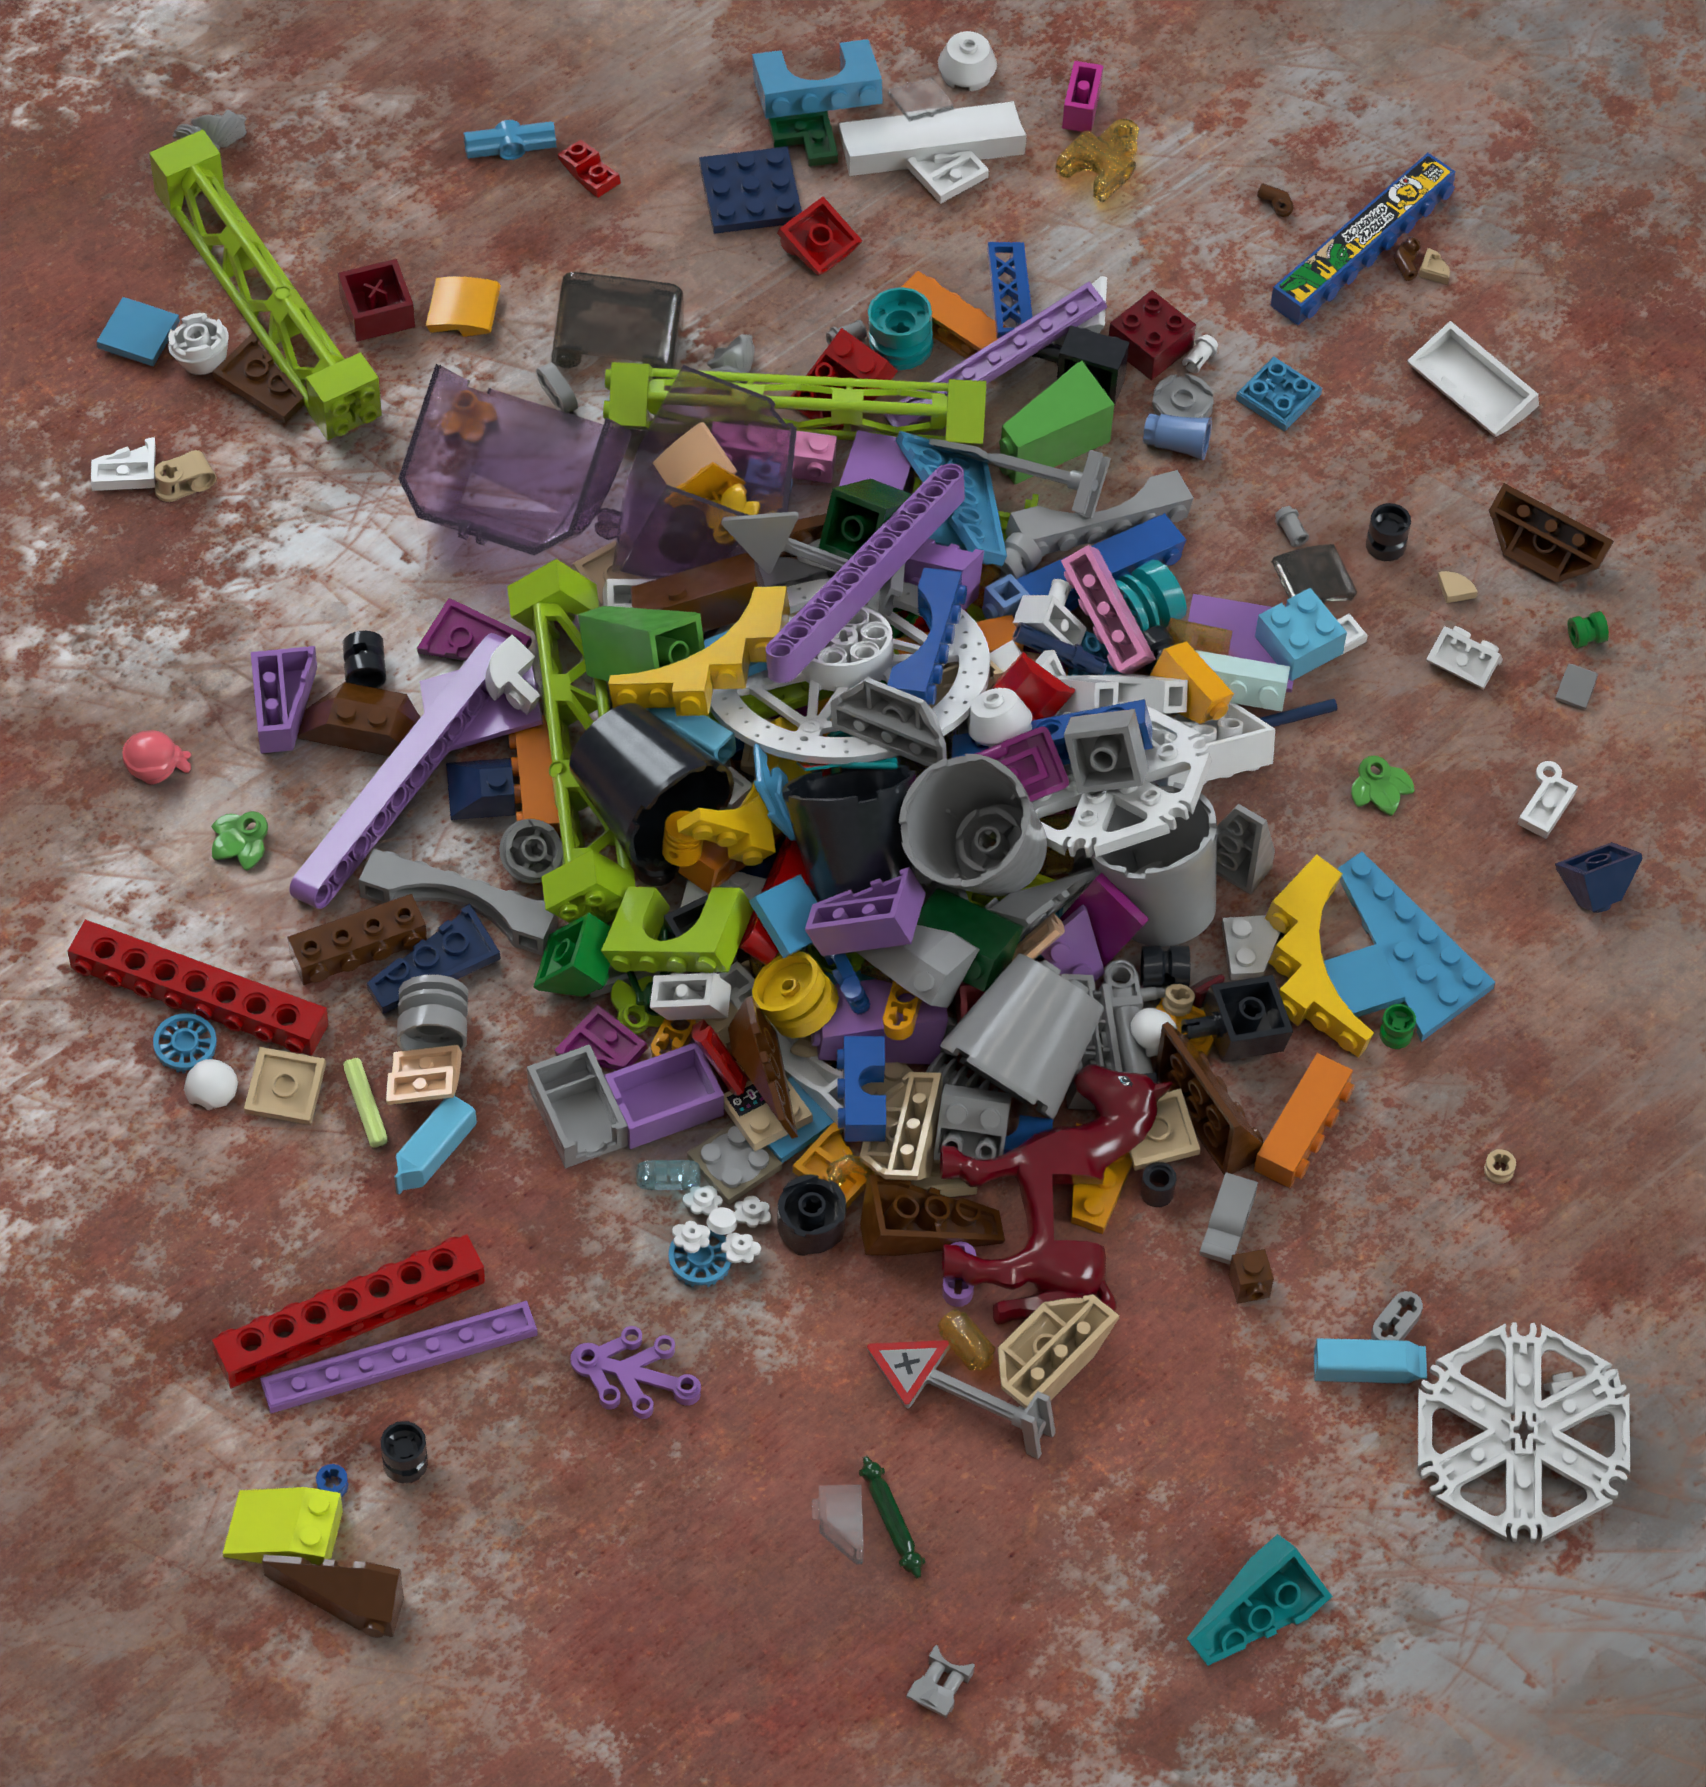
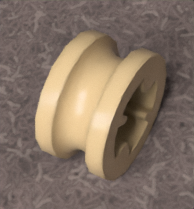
M1182 984L1168 986L1162 1002L1163 1008L1166 1012L1175 1016L1189 1014L1195 998L1194 992Z
M1503 1149L1492 1151L1487 1156L1484 1166L1486 1177L1491 1182L1497 1184L1509 1182L1516 1168V1159L1509 1151ZM1495 1162H1499V1165H1501V1162L1507 1165L1505 1171H1502L1501 1168L1499 1171L1494 1168Z

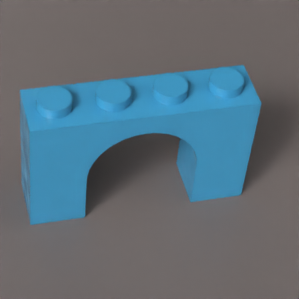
M869 39L839 43L841 72L823 80H807L793 75L787 69L781 50L752 54L753 79L765 118L883 104L882 77Z

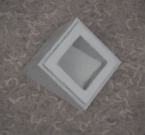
M1568 664L1555 700L1585 710L1595 688L1598 673L1574 664Z

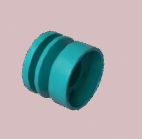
M904 287L890 288L879 293L870 302L868 308L870 348L888 360L897 370L912 369L923 364L930 357L933 350L930 302L920 292Z
M1152 559L1136 568L1132 575L1125 574L1118 580H1115L1141 632L1157 625H1163L1166 628L1186 616L1187 605L1182 588L1174 574L1159 560Z

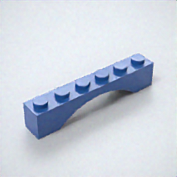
M932 568L923 569L918 584V613L925 620L930 632L926 641L914 654L892 667L887 685L925 700L928 705L935 704L937 686L935 684H941L943 665L941 664H947L949 645L947 644H953L955 636L954 624H959L961 616L960 604L964 605L966 602L967 586L962 585V572Z

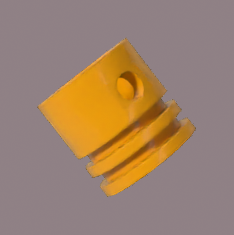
M690 811L674 812L665 821L662 854L668 862L676 866L693 865L700 859L702 854L703 840H696L692 836L678 832L677 820L689 814Z

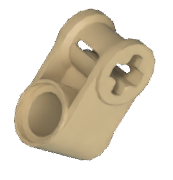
M190 451L174 459L162 461L155 467L154 475L158 481L155 484V494L164 502H173L179 498L209 489L214 485L217 477L201 451ZM164 470H166V476H163Z

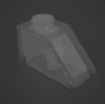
M861 1485L819 1486L818 1499H812V1520H819V1533L852 1562L863 1564L864 1542Z

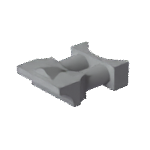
M935 1645L929 1655L928 1663L931 1664L925 1676L914 1681L906 1698L946 1718L954 1709L955 1693L962 1681L966 1683L970 1681L974 1674L975 1664L965 1666L951 1664L943 1658L938 1645ZM943 1671L950 1675L942 1687L937 1682Z

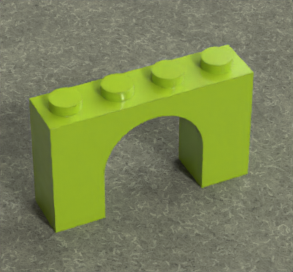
M628 887L601 951L611 966L620 972H729L754 909L741 887H712L703 911L695 925L677 938L658 941V936L664 923V915L668 914L670 906L656 887Z

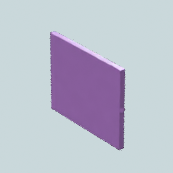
M1193 594L1187 629L1183 632L1184 642L1187 641L1195 651L1277 664L1255 637L1258 615L1272 607ZM1288 678L1286 692L1291 693L1293 681Z
M532 663L531 669L522 678L537 691L539 686L536 683ZM458 670L419 681L424 713ZM504 693L495 701L491 698L450 751L543 724L539 700L536 707L526 715L521 709H515L508 702Z

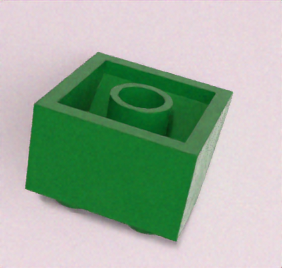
M587 913L549 934L533 988L538 991L581 997L602 989L609 979L608 970L610 962L601 950L611 927L591 913Z

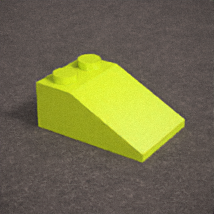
M309 1487L239 1490L223 1550V1557L261 1564L264 1555L303 1557L310 1561L312 1565H320L324 1559H331L343 1513L341 1493Z

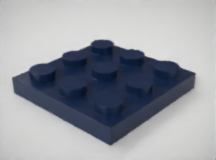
M788 147L699 157V167L713 234L782 226L802 212Z

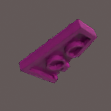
M448 598L417 646V652L423 655L466 661L481 641L490 633L504 638L513 635L527 649L530 647L532 640L530 636Z

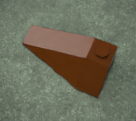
M749 996L745 998L728 1026L730 1042L726 1043V1048L733 1059L738 1061L791 1139L798 1137L777 1031L759 1008L754 998Z

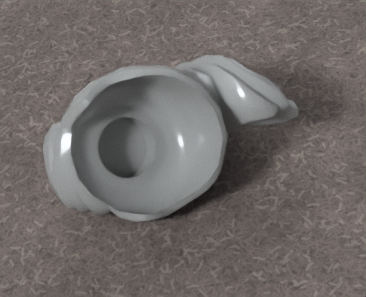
M226 110L222 116L220 114L203 115L192 119V125H179L174 131L173 137L174 139L184 138L204 129L219 151L220 147L227 148L230 144L246 135L247 131L244 123L246 117L241 114H235L231 110Z
M741 334L728 347L716 348L714 358L707 362V365L712 369L710 371L748 373L751 370L755 353L752 335ZM720 380V381H728V382L743 383V384H746V383L748 382V381Z

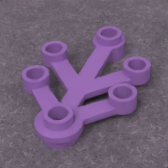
M626 1327L622 1331L621 1337L601 1346L593 1343H584L572 1351L571 1366L573 1370L581 1376L590 1377L599 1393L600 1404L605 1409H614L620 1404V1391L617 1387L609 1385L603 1372L617 1376L633 1405L634 1415L640 1419L649 1418L653 1414L654 1409L653 1400L642 1393L637 1382L672 1391L675 1400L681 1405H693L700 1399L701 1384L695 1376L686 1374L677 1378L642 1368L659 1359H669L674 1355L675 1342L670 1336L663 1335L655 1340L654 1346L622 1361L614 1360L610 1357L625 1349L635 1350L641 1346L642 1332L638 1327ZM628 1335L638 1337L635 1341H628L626 1339ZM667 1344L671 1348L667 1351H662L659 1349V1346ZM590 1355L593 1356L594 1359L592 1361L587 1362L584 1361L582 1357ZM691 1384L693 1388L684 1390L681 1388V1385ZM613 1394L616 1398L612 1401H607L604 1399V1396ZM645 1403L649 1408L647 1410H639L637 1406Z

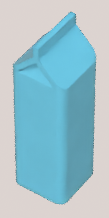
M675 707L646 708L723 764L736 752L735 733L705 715L676 716Z
M456 1096L445 1098L396 1154L398 1172L394 1179L398 1195L403 1190L423 1187L477 1124L476 1111L472 1106Z
M1316 1339L1314 1347L1315 1381L1410 1383L1418 1379H1427L1426 1346H1418L1410 1341Z

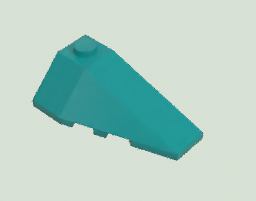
M1277 1534L1248 1560L1186 1639L1205 1664L1209 1666L1245 1649L1247 1644L1263 1636L1269 1638L1277 1634L1276 1630L1291 1623L1297 1625L1307 1620L1333 1596L1298 1549Z

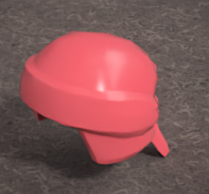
M155 730L141 731L132 735L123 747V762L129 773L149 785H155L167 779L173 773L175 767L184 773H189L191 770V763L187 761L191 757V753L189 751H182L178 745H175L162 732Z

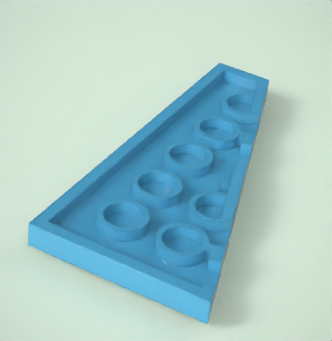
M899 431L895 441L922 482L941 465L957 464L963 468L965 499L947 520L968 551L973 552L975 549L984 550L983 564L1003 566L1007 553L988 463L929 445L930 439Z
M1362 851L1338 868L1343 873L1339 881L1352 907H1355L1359 913L1366 934L1369 933L1374 945L1379 943L1405 995L1404 1004L1410 1007L1416 1015L1415 1026L1421 1042L1494 989L1495 981Z

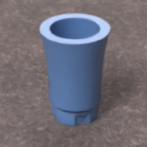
M1149 414L1145 422L1143 443L1204 460L1210 442L1212 419Z

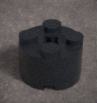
M812 1174L802 1175L788 1182L778 1200L777 1228L784 1243L792 1248L794 1253L805 1256L825 1252L843 1239L846 1199L841 1188L830 1179L828 1182L820 1179L818 1175Z

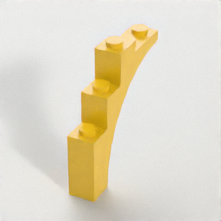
M754 587L747 608L729 631L707 648L684 660L639 673L610 675L608 685L613 708L623 704L636 703L644 708L675 707L676 716L709 715L713 689H744L747 684L750 662H767V644L789 622L790 606L787 587Z
M783 717L770 722L790 731H797L798 729L796 725ZM766 753L770 775L771 769L777 766L787 775L788 782L799 776L811 773L799 767L795 760ZM754 782L750 792L737 809L717 811L697 808L677 820L679 833L692 836L696 840H707L717 843L719 846L727 847L730 859L741 861L749 866L760 864L763 859L775 853L773 836L779 835L782 832L767 816L769 811L757 792Z
M1316 854L1272 901L1264 918L1270 922L1274 929L1285 934L1276 944L1268 963L1278 973L1289 978L1279 990L1289 1020L1299 1026L1306 1018L1316 1029L1326 1033L1338 1042L1344 1050L1350 1051L1359 1058L1366 1050L1374 1032L1352 1013L1338 995L1327 974L1320 945L1319 929L1322 910L1335 891L1343 873Z

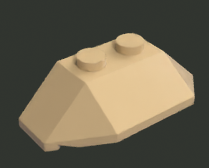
M908 1072L901 1078L902 1082L884 1094L886 1095L885 1142H863L860 1153L861 1162L884 1179L921 1180L930 1177L934 1162L942 1098V1073Z
M1094 1295L1043 1302L998 1347L1001 1389L1025 1409L1037 1391L1050 1396V1400H1052L1094 1358L1118 1321L1119 1315Z

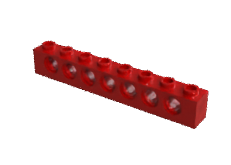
M86 919L67 950L71 968L83 976L92 975L103 979L110 986H122L134 991L140 997H151L164 1002L170 1008H181L206 1020L211 1019L222 1023L232 1031L238 1032L241 1030L254 1035L262 1042H273L282 1045L292 1053H303L312 1056L329 1025L326 1007ZM103 956H111L110 958L102 959ZM133 967H142L137 970H132ZM163 978H172L168 981H162ZM193 989H202L198 992H192ZM224 1000H233L229 1003H221ZM254 1011H263L260 1014H251ZM285 1022H293L291 1025H281Z
M468 1234L460 1237H450L439 1246L429 1250L416 1251L409 1258L398 1263H387L369 1275L353 1277L346 1284L335 1289L322 1290L313 1298L301 1303H290L277 1313L269 1316H259L248 1325L238 1329L225 1330L212 1339L214 1355L231 1389L484 1284V1266ZM440 1266L450 1267L447 1271L436 1270ZM409 1279H416L419 1281L415 1284L404 1283ZM378 1292L387 1293L386 1296L381 1298L373 1296ZM347 1305L355 1306L350 1311L341 1310L342 1307ZM316 1318L323 1320L319 1324L309 1323L311 1320ZM281 1332L292 1333L288 1337L284 1338L277 1336ZM250 1345L259 1346V1348L254 1351L245 1350V1348Z

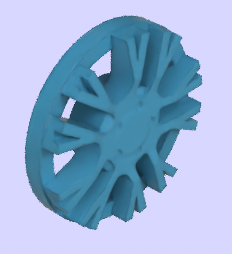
M190 1013L177 1014L164 1020L156 1029L153 1038L154 1051L160 1063L164 1067L167 1066L175 1069L178 1073L180 1071L186 1073L185 1070H191L196 1063L205 1059H212L217 1045L216 1033L212 1025L203 1017ZM188 1021V1027L179 1029L177 1022ZM199 1023L200 1026L196 1031H193L195 1025ZM167 1027L174 1032L173 1035L166 1030ZM207 1031L209 1032L211 1037L206 1039L198 1038L200 1035ZM161 1037L164 1039H168L171 1042L168 1044H159V1039ZM195 1054H202V1055H203V1056H202L200 1059H198V1060H196V1059L194 1058V1055H195ZM176 1056L180 1057L179 1062H174L171 1059ZM190 1056L191 1062L184 1063V1057Z
M710 1230L708 1239L710 1240L713 1236L720 1242L713 1247L710 1244L705 1248L700 1247L696 1253H688L683 1247L676 1246L673 1239L669 1247L668 1258L674 1276H677L678 1280H683L686 1285L690 1284L691 1287H694V1285H707V1287H710V1285H715L720 1279L723 1280L727 1276L732 1263L727 1260V1253L715 1255L714 1253L722 1251L721 1245L726 1242V1237ZM675 1250L687 1253V1255L682 1253H676ZM678 1261L687 1262L686 1265L680 1268L676 1264ZM724 1261L726 1263L723 1266V1268L715 1265L714 1262ZM692 1268L693 1270L690 1275H687L686 1272ZM709 1268L715 1272L714 1275L710 1273ZM698 1272H703L706 1275L705 1278H697L695 1276Z

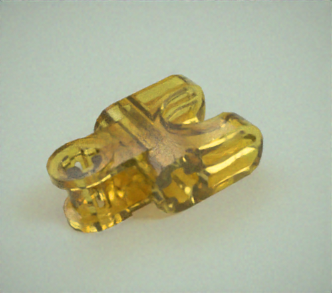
M1118 119L1099 137L1088 130L1083 132L1058 156L1055 172L1064 178H1071L1075 173L1084 170L1095 172L1098 176H1096L1093 183L1092 197L1102 203L1107 201L1129 180L1136 168V162L1132 158L1136 155L1138 147L1136 140L1139 135V128L1137 124L1129 119Z

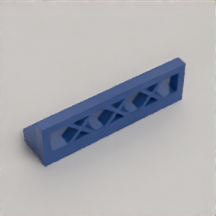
M988 242L987 245L997 338L1015 329L1003 327V322L1008 318L1013 319L1016 327L1033 317L1024 242ZM995 253H1010V258L1005 263ZM1004 272L1010 276L1011 283L1009 285L998 279ZM1006 295L1013 298V306L1011 308L1000 301Z

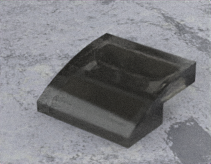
M1334 544L1293 550L1278 555L1271 561L1289 599L1309 588L1314 591L1323 604L1326 601H1352L1357 594Z

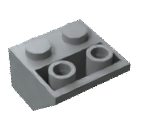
M945 1084L941 1098L933 1159L940 1160L941 1145L955 1147L962 1154L975 1159L985 1160L1003 1155L1012 1093Z

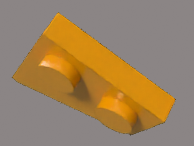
M835 1122L822 1133L793 1165L792 1172L798 1177L812 1174L818 1175L820 1179L828 1182L829 1179L835 1182L845 1195L846 1209L866 1188L867 1180L861 1168L854 1162V1155L850 1147L846 1146L843 1141L840 1129H838V1125Z

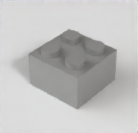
M1135 709L1070 718L1064 732V738L1078 794L1143 785L1149 767Z

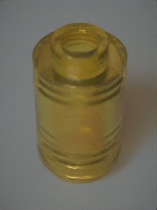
M954 1309L939 1321L937 1325L939 1335L943 1340L948 1341L950 1348L969 1370L978 1369L981 1371L993 1362L995 1346L992 1345L990 1340L966 1312Z

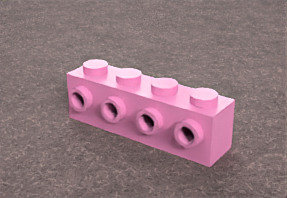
M722 420L713 421L711 433L736 470L748 472L751 460L756 459L788 465L789 478L826 483L832 482L836 461L837 436Z
M1087 545L1061 560L1066 570L1064 576L1069 585L1076 589L1080 597L1078 602L1081 609L1087 616H1090L1095 625L1093 627L1094 634L1101 644L1104 643L1109 652L1107 658L1113 669L1123 674H1132L1155 661L1156 658L1099 549Z

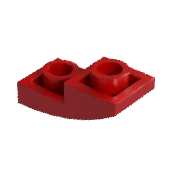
M582 140L572 144L558 154V159L565 168L597 198L621 184L620 175L602 163L599 152Z

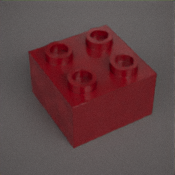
M397 259L338 273L340 298L356 342L415 328L414 305Z
M1153 290L1110 322L1109 336L1129 342L1127 362L1151 381L1194 347L1196 324Z

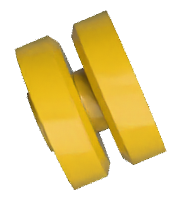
M800 951L784 959L782 955L775 957L768 965L761 969L754 980L752 988L753 998L759 1005V1008L782 1036L789 1038L806 1037L820 1030L835 1013L839 1000L837 988L824 974L822 968L809 954Z

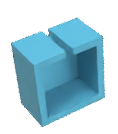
M1311 588L1288 599L1286 607L1283 603H1280L1259 614L1255 632L1256 639L1277 664L1290 666L1288 678L1291 681L1342 655L1347 635L1346 630Z

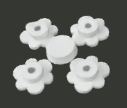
M693 1186L690 1189V1193L683 1196V1203L685 1206L691 1207L693 1214L703 1213L707 1215V1226L697 1225L694 1221H688L685 1225H675L672 1230V1234L675 1237L674 1244L678 1247H683L688 1253H696L700 1247L705 1248L709 1245L708 1237L710 1236V1230L716 1234H728L726 1242L721 1245L722 1252L727 1253V1260L731 1263H739L741 1261L751 1263L754 1256L761 1252L760 1244L753 1241V1237L749 1234L740 1235L732 1232L736 1229L737 1222L741 1224L746 1223L751 1228L757 1227L758 1223H769L771 1220V1214L768 1212L769 1204L760 1202L755 1196H747L744 1198V1201H737L735 1203L734 1209L736 1211L733 1212L725 1207L718 1208V1206L722 1205L723 1199L717 1195V1190L713 1186Z

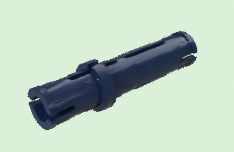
M1022 622L1018 624L1014 631V638L1012 639L1014 642L1025 645L1040 653L1047 650H1055L1059 661L1065 663L1066 667L1071 670L1076 668L1090 675H1103L1106 670V663L1108 662L1106 659L1088 653L1078 644L1073 646Z

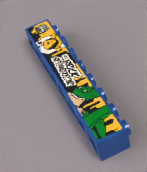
M1430 153L1425 154L1273 287L1270 306L1297 326L1306 318L1311 319L1323 303L1332 301L1339 289L1345 284H1351L1363 268L1372 266L1379 254L1384 250H1390L1403 233H1409L1420 218L1430 215L1436 204L1442 199L1447 200L1451 196L1455 188L1453 183L1456 171Z

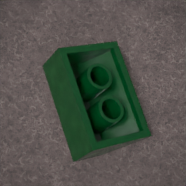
M941 887L937 888L922 906L917 925L953 932L980 949L962 982L983 992L987 991L1012 962L1024 927Z

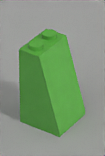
M1083 361L1078 362L1002 425L1001 440H999L1000 454L1056 467L1110 442L1114 403ZM999 467L1003 475H1008L1015 485L1033 477L1032 475Z
M601 606L578 614L586 673L589 677L609 681L610 675L632 674L661 668L684 660L705 649L700 613Z

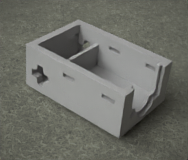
M590 1044L527 1066L528 1088L565 1168L628 1146L627 1123Z

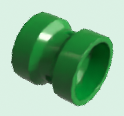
M1601 611L1590 613L1585 618L1575 616L1568 619V634L1574 648L1586 647L1589 642L1599 644L1608 641V624Z
M1394 1004L1385 1010L1380 1027V1039L1387 1047L1401 1049L1410 1044L1416 1024L1414 1011L1404 1004Z

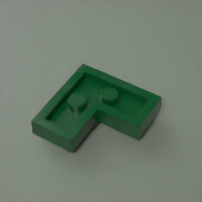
M828 111L769 118V129L774 148L803 144L809 167L838 163V152Z

